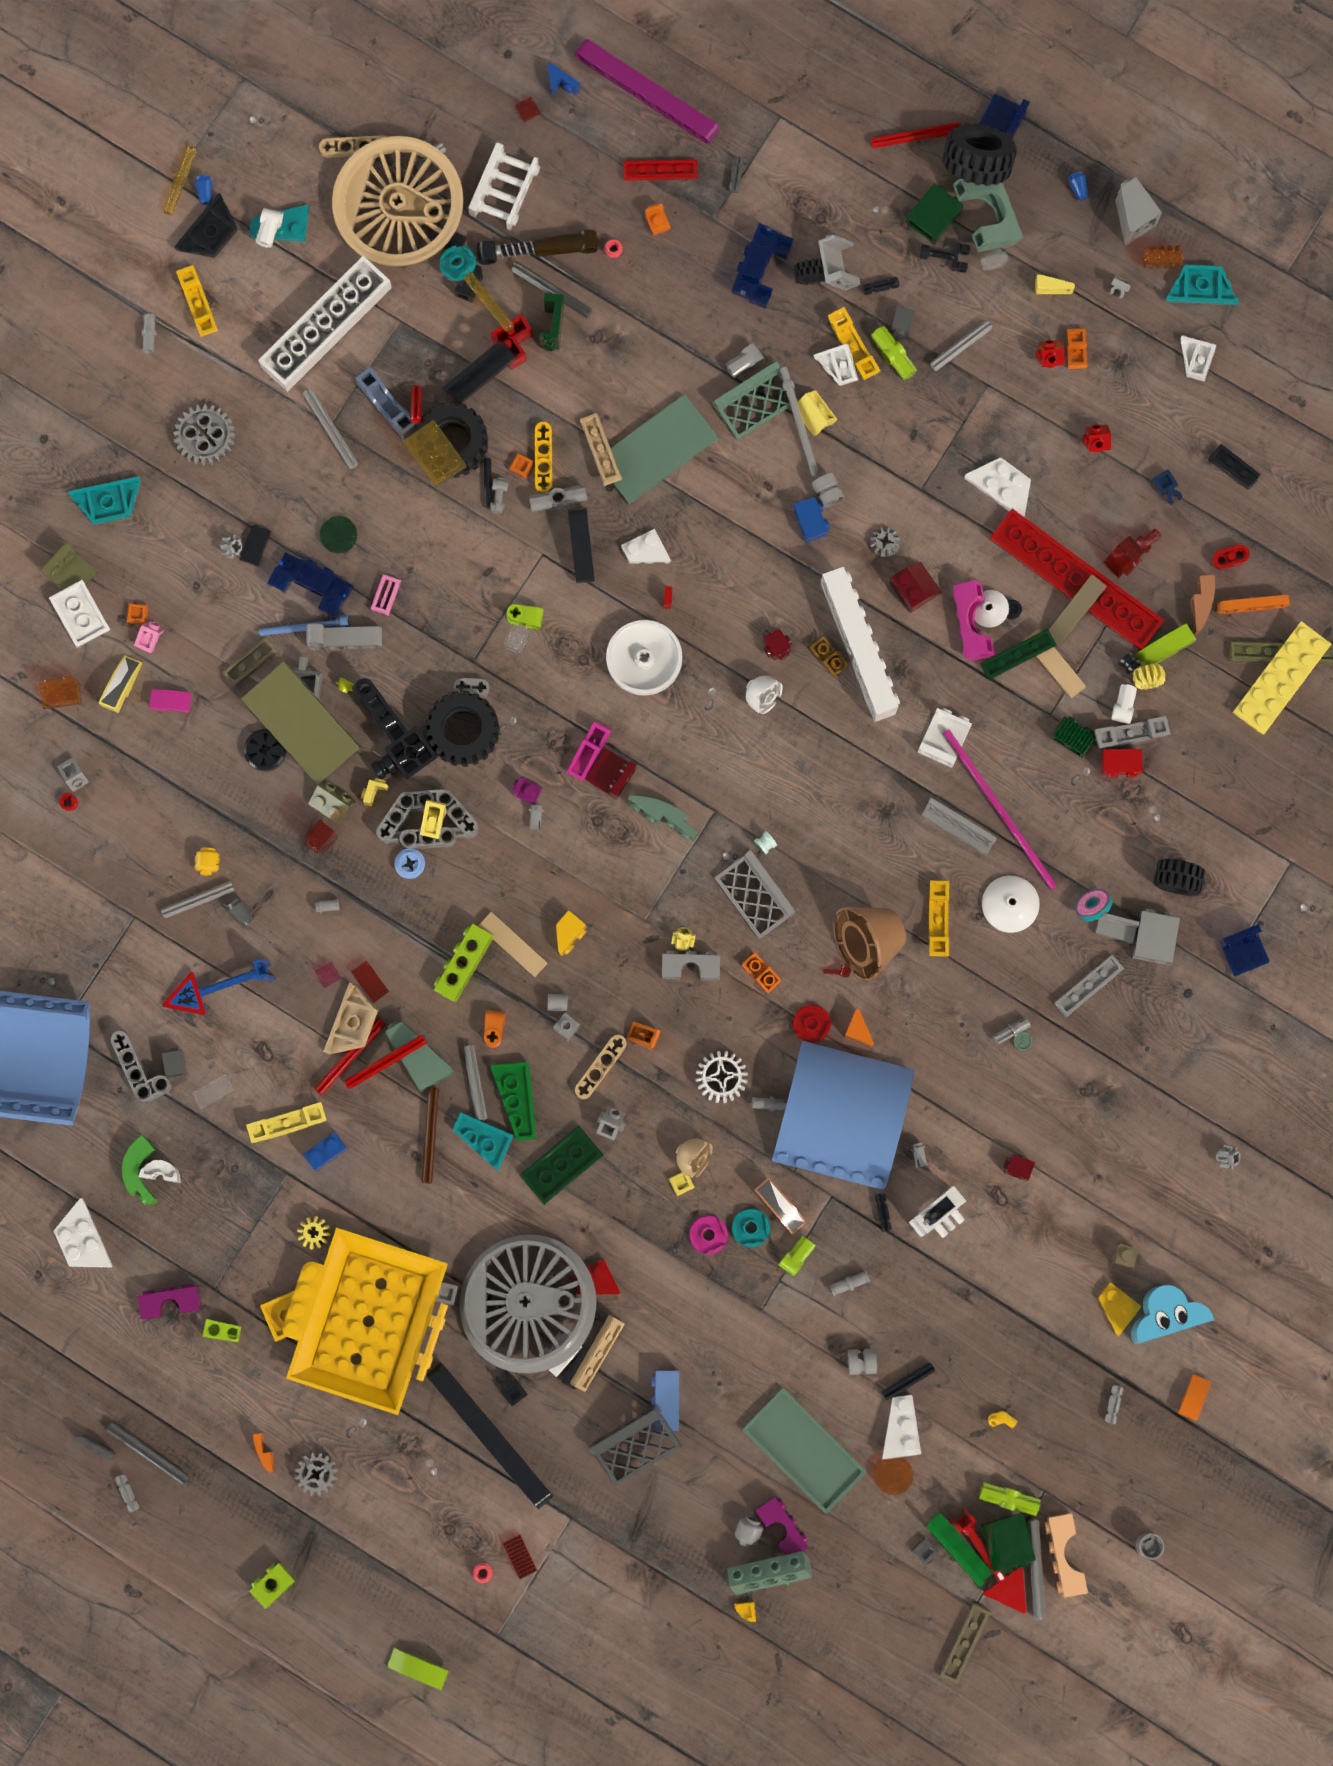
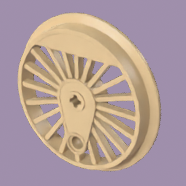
M405 136L381 138L366 144L356 151L340 170L333 189V215L340 234L347 244L359 255L372 262L386 266L413 265L435 255L454 235L463 211L462 185L456 169L450 160L433 145L417 138ZM400 152L411 153L403 183H401ZM396 153L395 183L384 157L386 154ZM419 155L426 158L427 160L408 186L416 156ZM378 157L381 158L390 183L388 186L373 168L374 160ZM434 163L439 170L413 189L429 165ZM371 172L383 186V190L368 181ZM441 175H445L448 181L447 184L420 193V191ZM366 186L379 193L380 196L365 192ZM450 189L451 199L432 200L429 198V196ZM365 197L379 202L362 203V200ZM441 205H451L449 215L444 214ZM379 208L358 216L360 209ZM432 210L439 211L436 216H430ZM381 214L355 234L353 232L355 223ZM385 219L368 245L360 240L362 236ZM443 219L447 220L443 229H440L436 226V224L441 223ZM391 222L382 252L373 249V246ZM397 223L398 254H388L387 252ZM402 224L405 225L414 252L403 254ZM409 224L415 227L428 245L419 250L417 249ZM418 224L427 225L439 233V235L431 242Z

